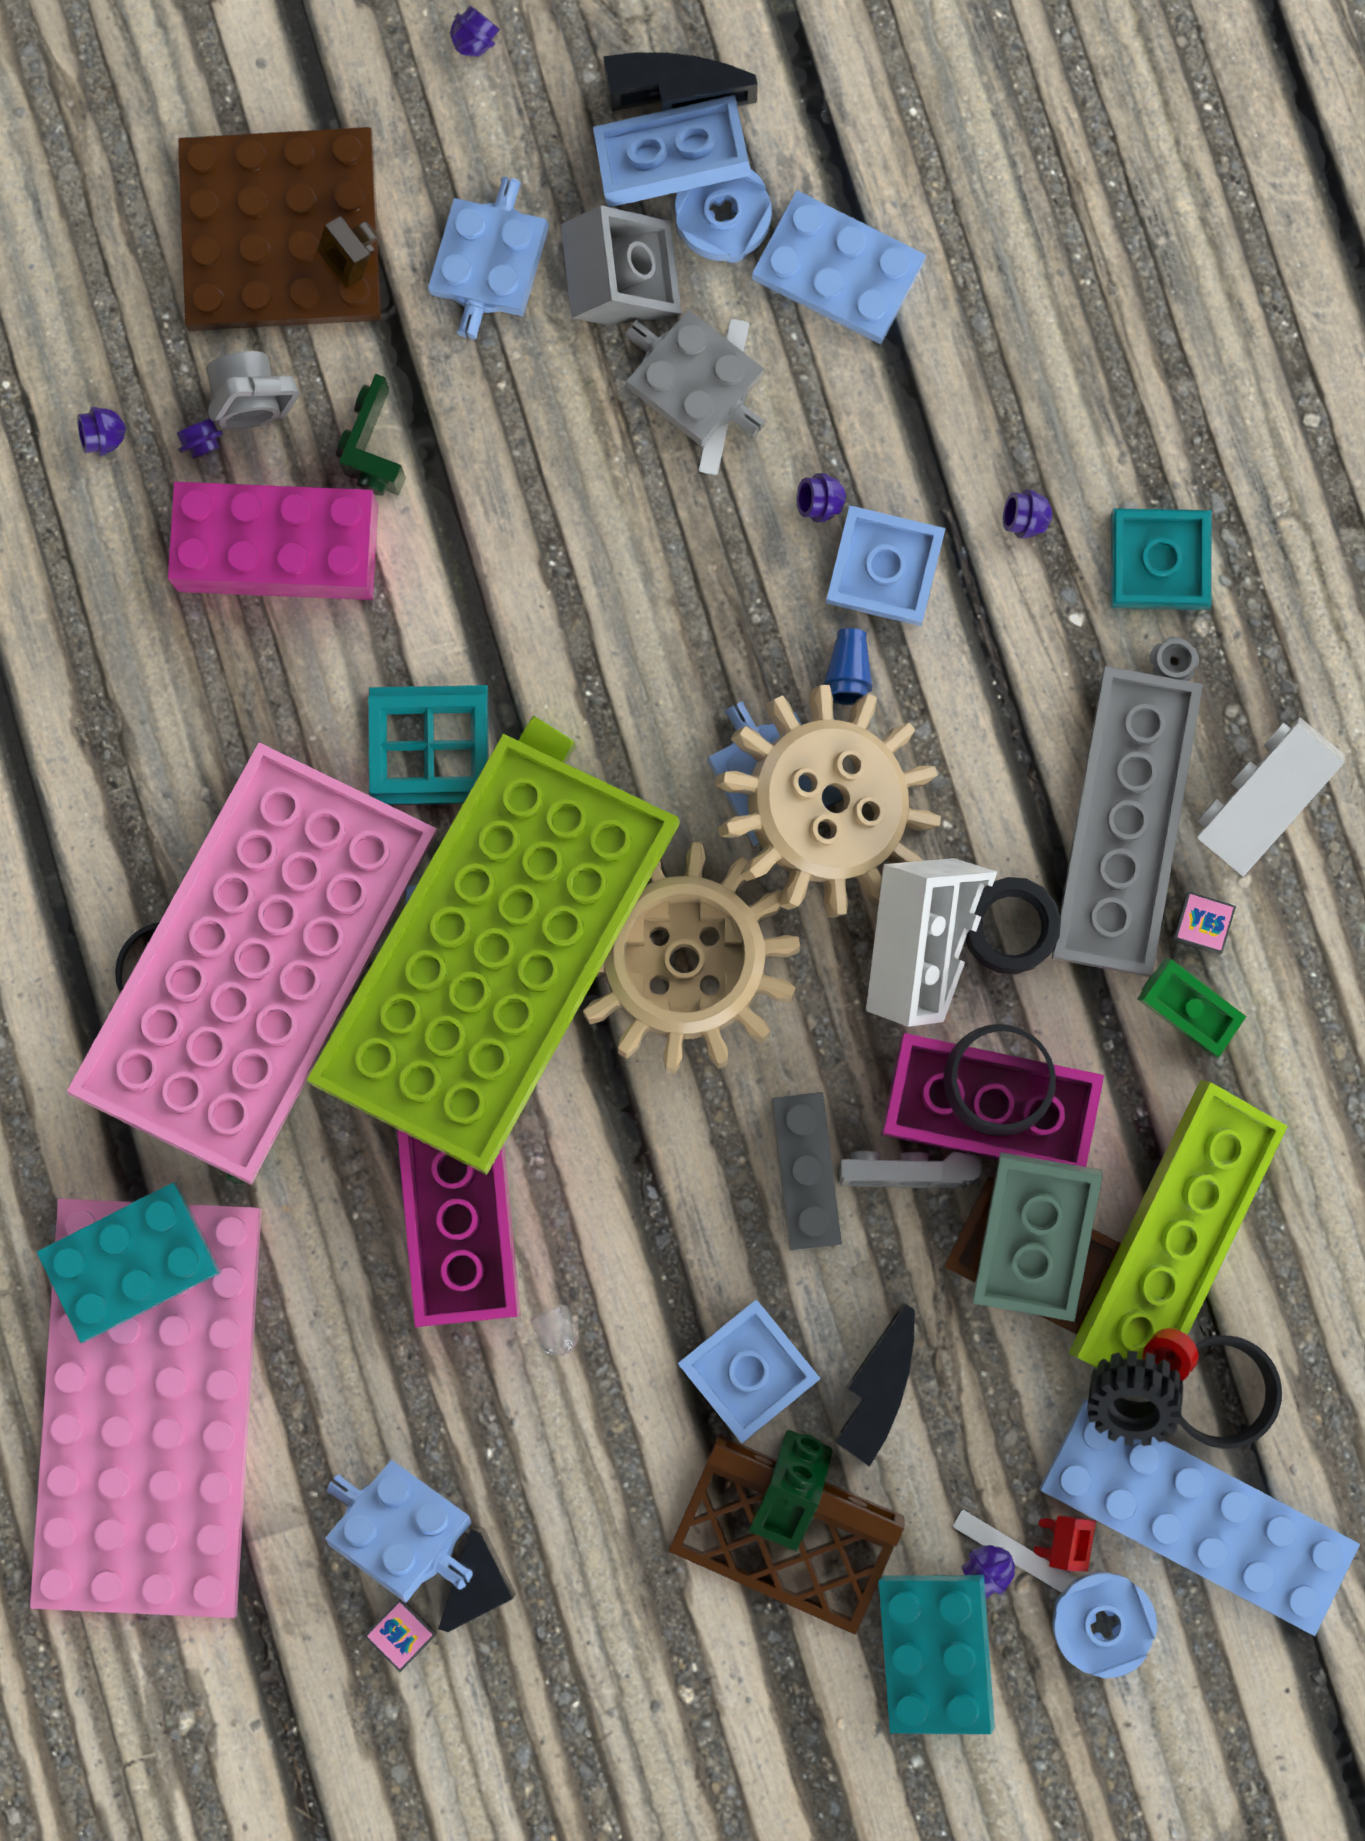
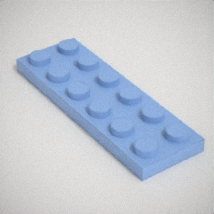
M1084 1399L1039 1490L1315 1636L1360 1544L1166 1441L1159 1443L1153 1436L1151 1445L1142 1446L1141 1439H1134L1133 1446L1124 1445L1125 1437L1119 1436L1116 1442L1108 1439V1430L1100 1434L1095 1429V1422L1090 1423L1087 1410L1088 1400Z

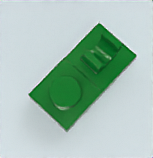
M1164 958L1155 973L1153 972V975L1148 978L1137 998L1138 1001L1209 1055L1218 1058L1247 1017L1175 961Z

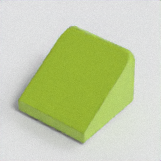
M532 716L518 740L564 763L567 762L576 748L574 740L536 716Z

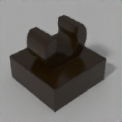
M340 216L324 226L317 251L347 288L362 279L369 256L375 250L371 243L377 241L379 236L368 222L361 223L351 230Z

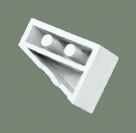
M1301 717L1291 727L1283 723L1264 744L1269 753L1257 766L1249 761L1230 783L1237 790L1225 804L1216 799L1197 821L1204 827L1197 838L1242 877L1245 876L1345 763V754Z
M955 858L884 864L866 1011L907 1027L944 1022L965 964L964 961L958 959L968 930L977 931L981 916L975 915V911L984 886H993L997 871Z

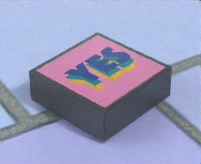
M1188 891L1184 897L1172 941L1214 954H1222L1236 906Z
M399 1599L364 1637L401 1672L437 1635V1632L407 1602L405 1603Z

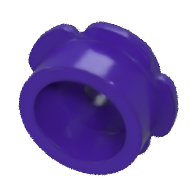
M211 419L187 427L176 433L182 447L178 448V451L183 453L189 450L193 459L220 448L216 439L223 436V431H218L214 421Z

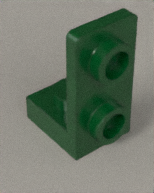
M792 1430L786 1431L770 1483L752 1519L749 1532L797 1552L819 1506L833 1453L831 1447L822 1444L821 1441L811 1435L799 1434Z

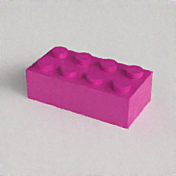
M174 482L168 580L177 592L373 600L378 502L373 490Z
M907 1033L900 1037L881 1136L963 1152L965 1154L969 1153L970 1155L974 1154L975 1156L998 1160L1000 1152L1087 1167L1104 1075L1054 1065L1056 1075L1055 1093L1051 1105L1044 1116L1036 1124L1023 1132L1009 1136H991L980 1133L963 1123L954 1113L947 1100L944 1089V1069L947 1059L956 1044ZM968 1047L963 1053L957 1069L958 1090L965 1105L981 1119L995 1124H1012L1028 1118L1042 1105L1049 1089L1050 1074L1048 1064L1045 1062Z
M397 1129L415 1327L521 1316L505 1143L486 1175Z

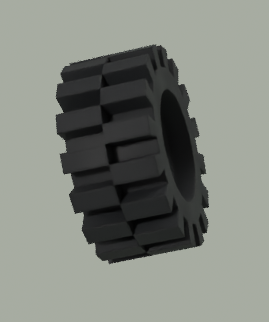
M1128 1351L1127 1359H1123L1120 1352L1112 1354L1110 1362L1105 1358L1098 1362V1369L1094 1368L1091 1373L1087 1405L1090 1423L1095 1422V1429L1100 1434L1108 1430L1107 1438L1116 1442L1119 1436L1125 1437L1124 1445L1133 1446L1134 1439H1141L1142 1446L1151 1445L1153 1436L1159 1443L1166 1440L1167 1432L1173 1435L1177 1430V1424H1180L1183 1381H1180V1374L1176 1369L1170 1371V1363L1164 1359L1155 1364V1355L1146 1353L1145 1359H1137V1351ZM1139 1396L1148 1399L1149 1401L1134 1402L1126 1400L1122 1397Z

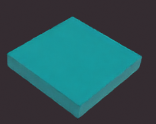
M1113 508L1111 512V608L1209 610L1211 608L1212 510Z

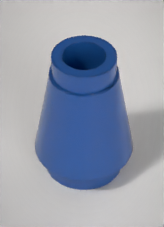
M843 628L837 632V639L823 685H830L834 703L853 705L858 698L866 695L873 689L866 642L867 634L863 630Z

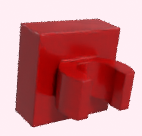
M1057 1515V1519H1040L1038 1526L1049 1528L1053 1531V1544L1051 1547L1034 1546V1553L1042 1558H1050L1049 1567L1066 1571L1088 1572L1096 1520Z

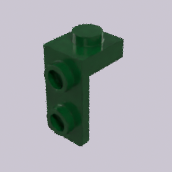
M375 374L371 385L364 384L357 396L354 411L358 413V417L352 431L345 429L337 446L336 457L340 458L339 463L344 475L358 480L356 485L361 489L373 490V493L378 496H384L385 491L399 495L406 479L402 465L365 451L389 393L386 378Z

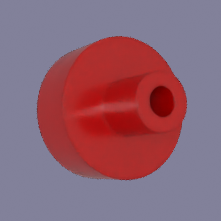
M1165 1328L1157 1331L1143 1349V1359H1145L1146 1353L1155 1355V1364H1158L1163 1359L1170 1363V1371L1176 1369L1179 1372L1180 1381H1184L1198 1362V1350L1195 1343L1188 1335L1177 1329Z

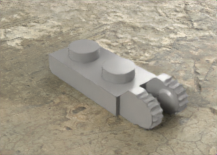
M855 1151L850 1153V1159H841L838 1166V1184L840 1186L959 1188V1186L965 1188V1186L970 1187L971 1184H975V1180H978V1176L982 1174L981 1170L983 1167H981L982 1162L978 1160L979 1157L969 1153L964 1155L963 1152H952L944 1161H931V1154L922 1152L901 1153L900 1160H880L879 1152Z

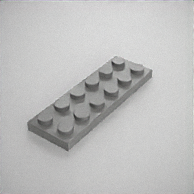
M1108 666L1103 668L1059 913L1061 917L1060 938L1053 949L1051 959L1146 977L1153 975L1203 684Z

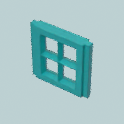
M488 686L369 687L370 796L387 805L463 804L489 759ZM471 713V740H434V714ZM424 714V741H387V715ZM471 749V776L434 777V750ZM424 750V777L387 778V751Z

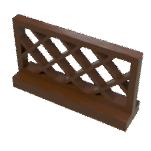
M718 1434L668 1552L856 1635L894 1547H897L904 1531L905 1516L825 1481L819 1506L812 1519L817 1518L828 1523L834 1540L807 1550L802 1539L799 1545L801 1553L774 1563L765 1539L759 1535L750 1533L727 1542L718 1516L744 1507L751 1524L755 1515L751 1504L762 1500L770 1483L776 1459ZM713 1473L733 1481L740 1499L714 1509L706 1490ZM744 1486L757 1493L747 1496ZM703 1500L707 1512L696 1515L699 1505ZM711 1520L720 1545L702 1552L683 1543L691 1526ZM837 1528L851 1534L841 1537ZM864 1539L881 1547L874 1564L854 1571L845 1545ZM757 1540L767 1566L751 1572L738 1568L731 1550ZM838 1548L848 1574L820 1583L811 1558ZM724 1553L727 1562L714 1556ZM804 1561L814 1586L797 1593L784 1588L778 1571ZM771 1574L774 1583L761 1577ZM869 1575L862 1590L858 1579ZM851 1582L858 1598L851 1617L831 1609L824 1592ZM818 1595L821 1604L808 1598Z

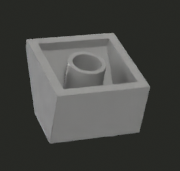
M600 205L561 224L572 319L612 325L634 322L636 320L646 321L672 318L682 314L671 221Z

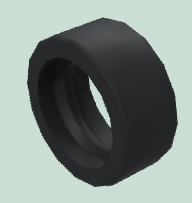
M1006 877L994 881L992 887L988 885L984 887L975 911V915L981 916V920L976 932L968 930L965 940L969 951L981 965L997 973L1016 975L1034 969L1052 953L1060 938L1061 917L1055 900L1044 887L1027 878ZM1005 897H1018L1031 903L1037 910L1041 920V935L1036 944L1027 952L1018 955L1003 954L993 949L987 942L982 929L983 917L988 907L996 900Z

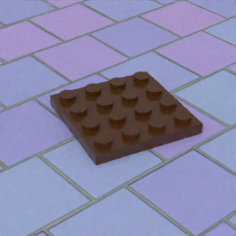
M371 127L178 138L185 326L188 331L382 320L378 240L371 243L375 250L369 256L362 279L347 288L317 251L324 226L340 216L351 230L361 223L368 222L378 234L374 143Z

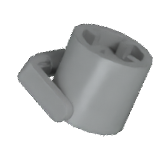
M245 351L228 354L213 360L206 367L213 399L208 409L209 417L212 421H217L219 427L224 429H248L267 424L275 419H284L300 395L294 377L272 375L269 357L263 352Z

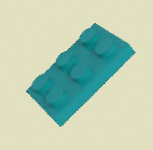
M172 1182L37 1251L80 1343H85L221 1274L177 1182Z
M883 1575L879 1580L890 1734L991 1735L995 1729L984 1575Z

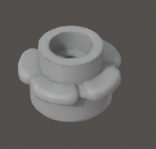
M1169 637L1163 644L1158 643L1150 654V662L1154 665L1153 674L1190 681L1194 676V668L1199 665V656L1196 649L1180 637ZM1176 657L1179 661L1178 665H1171L1170 658Z

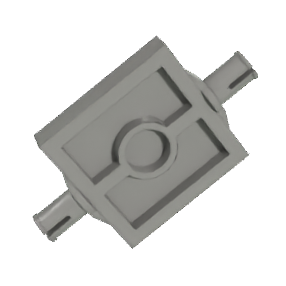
M688 309L672 329L660 337L653 334L638 320L634 321L632 327L630 326L627 329L625 337L645 351L646 354L640 366L627 379L626 387L701 447L718 428L728 424L731 420L749 433L752 438L757 436L758 430H762L766 421L762 420L744 404L748 392L763 376L764 368Z

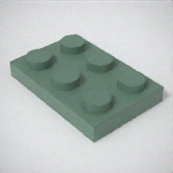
M1000 1152L972 1297L973 1304L1068 1321L1075 1320L1103 1177L1102 1170Z

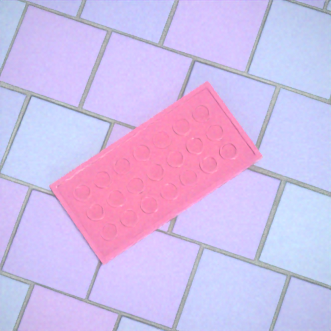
M258 743L77 1071L67 1093L252 1185L401 903L407 886H410L437 834V828L262 743Z
M58 1199L55 1242L133 1202ZM188 1205L221 1274L85 1343H80L52 1285L30 1609L235 1618L237 1616L262 1208Z

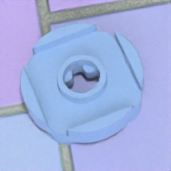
M751 170L752 176L677 193L675 200L677 233L696 254L714 261L737 263L743 260L747 254L758 248L763 242L770 228L772 209L770 197L766 192V186L761 177L753 170ZM725 201L732 203L731 212L736 216L732 220L725 219L723 222L715 220V213L710 210L712 205L721 207Z
M1093 1572L1071 1582L1064 1592L1057 1597L1054 1604L1052 1629L1059 1650L1071 1664L1093 1676L1116 1678L1134 1671L1146 1659L1153 1639L1155 1640L1157 1618L1154 1607L1146 1593L1126 1577L1108 1572ZM1103 1610L1107 1616L1116 1615L1118 1618V1624L1111 1627L1113 1636L1104 1639L1100 1632L1092 1633L1090 1624L1096 1621L1095 1614Z

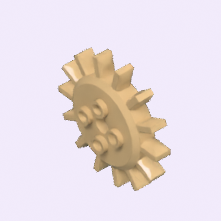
M819 685L810 690L811 722L800 725L791 705L781 695L765 704L768 715L779 732V738L773 743H769L758 732L747 726L736 730L731 737V740L742 751L748 753L757 761L752 775L739 771H727L716 776L715 787L727 792L748 795L749 815L734 816L717 827L720 837L736 838L749 831H754L763 850L747 862L740 874L746 881L767 874L775 863L789 872V878L782 890L780 907L787 910L800 905L805 898L809 881L823 883L824 906L827 918L847 914L848 907L846 880L853 877L858 879L873 906L879 905L882 876L877 866L885 859L891 863L923 861L915 852L900 842L905 827L916 831H926L940 826L941 816L928 810L909 808L907 789L923 786L937 777L938 774L935 766H917L907 772H903L893 755L899 747L909 741L915 728L908 722L889 730L882 740L868 731L867 727L875 712L877 697L869 693L856 700L851 708L848 722L834 720L833 697L830 685ZM844 757H848L853 761L855 766L853 774H848L843 769L842 761ZM800 775H805L811 780L812 787L809 792H805L800 788L798 783ZM827 786H834L843 794L844 806L839 813L830 812L822 802V793ZM863 804L871 806L874 812L872 821H868L863 817L861 812ZM821 821L827 823L831 829V835L828 839L822 838L818 833V825Z
M692 842L687 852V871L685 876L666 878L661 869V861H659L649 879V884L645 886L596 976L607 978L610 992L603 997L591 1001L583 1010L584 1017L589 1025L603 1021L611 1013L622 1009L633 1020L629 1028L621 1035L618 1045V1053L626 1059L639 1049L641 1041L647 1032L650 1031L666 1037L667 1043L663 1052V1061L666 1073L677 1074L683 1061L682 1043L684 1039L703 1037L708 1047L710 1060L717 1069L726 1067L728 1063V1047L723 1041L720 1031L734 1022L739 1023L749 1037L763 1044L770 1037V1030L766 1022L756 1015L749 1006L757 994L769 996L779 1002H792L796 989L795 986L786 980L764 974L765 959L772 957L787 958L800 951L799 937L783 935L775 938H763L759 922L777 914L782 908L780 907L782 894L780 890L765 894L759 901L747 906L736 893L746 882L740 873L748 860L741 856L730 866L727 876L720 884L702 878L706 857L703 844L698 842ZM657 930L665 931L669 935V940L665 945H654L650 940L652 933ZM712 930L718 934L719 940L715 945L707 946L701 942V934L704 931ZM684 947L694 950L699 957L698 966L689 973H680L674 970L670 964V957L675 950ZM656 979H664L668 982L669 989L665 994L657 995L651 991V983ZM706 979H713L719 984V989L715 994L707 995L701 991L700 984Z

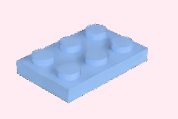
M735 95L593 127L603 190L608 207L752 176Z
M796 190L752 272V280L881 344L925 262L926 254Z

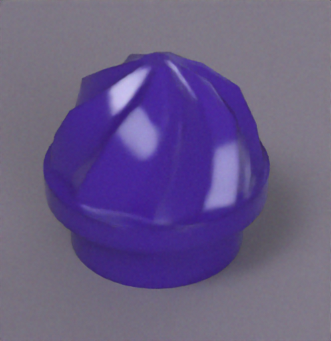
M471 5L467 7L462 15L457 12L450 30L452 43L457 52L466 56L478 57L494 47L496 43L493 41V38L500 30L494 23Z
M90 407L89 413L77 415L79 438L84 453L97 452L98 456H105L122 443L126 427L122 419L114 411L106 408Z
M816 473L812 478H803L797 489L796 502L798 511L802 517H810L812 521L817 523L830 520L842 512L843 506L846 503L844 487L839 480L828 476L826 473Z
M1025 489L1022 493L1012 492L1005 502L1003 527L1008 532H1014L1017 538L1027 539L1039 533H1044L1052 521V509L1048 499L1034 490Z
M993 1545L973 1549L969 1553L970 1559L961 1566L964 1575H984L986 1599L995 1592L1001 1595L1007 1590L1008 1585L1015 1576V1565L1012 1555L1002 1547Z

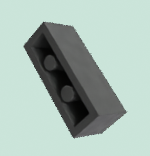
M823 1092L772 1098L771 1104L789 1251L840 1245L842 1241Z

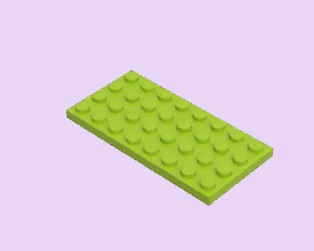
M503 734L318 1058L307 1081L312 1086L487 1175L680 825L679 818Z

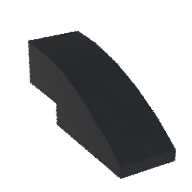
M633 52L603 56L604 74L612 111L659 103L660 110L665 111L735 95L737 106L757 103L758 82L756 75L730 64L699 56L668 52Z
M904 1303L846 1387L860 1396L862 1400L834 1439L839 1446L869 1467L890 1432L901 1406L910 1373L914 1345L915 1310Z

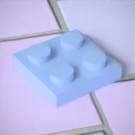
M850 505L826 604L922 626L945 528Z
M757 1299L678 1362L681 1369L741 1443L745 1442L821 1379Z

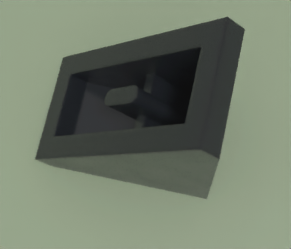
M475 1525L471 1529L460 1564L470 1569L473 1574L469 1582L464 1580L466 1584L464 1588L459 1590L453 1584L438 1627L439 1630L450 1632L511 1601L516 1595L485 1528Z

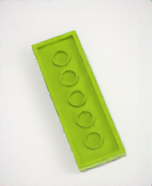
M1199 1081L1068 1354L1098 1369V1362L1104 1358L1110 1362L1111 1355L1120 1352L1123 1359H1127L1128 1351H1137V1359H1143L1145 1345L1161 1329L1172 1328L1180 1330L1186 1335L1189 1334L1287 1130V1125L1212 1082Z

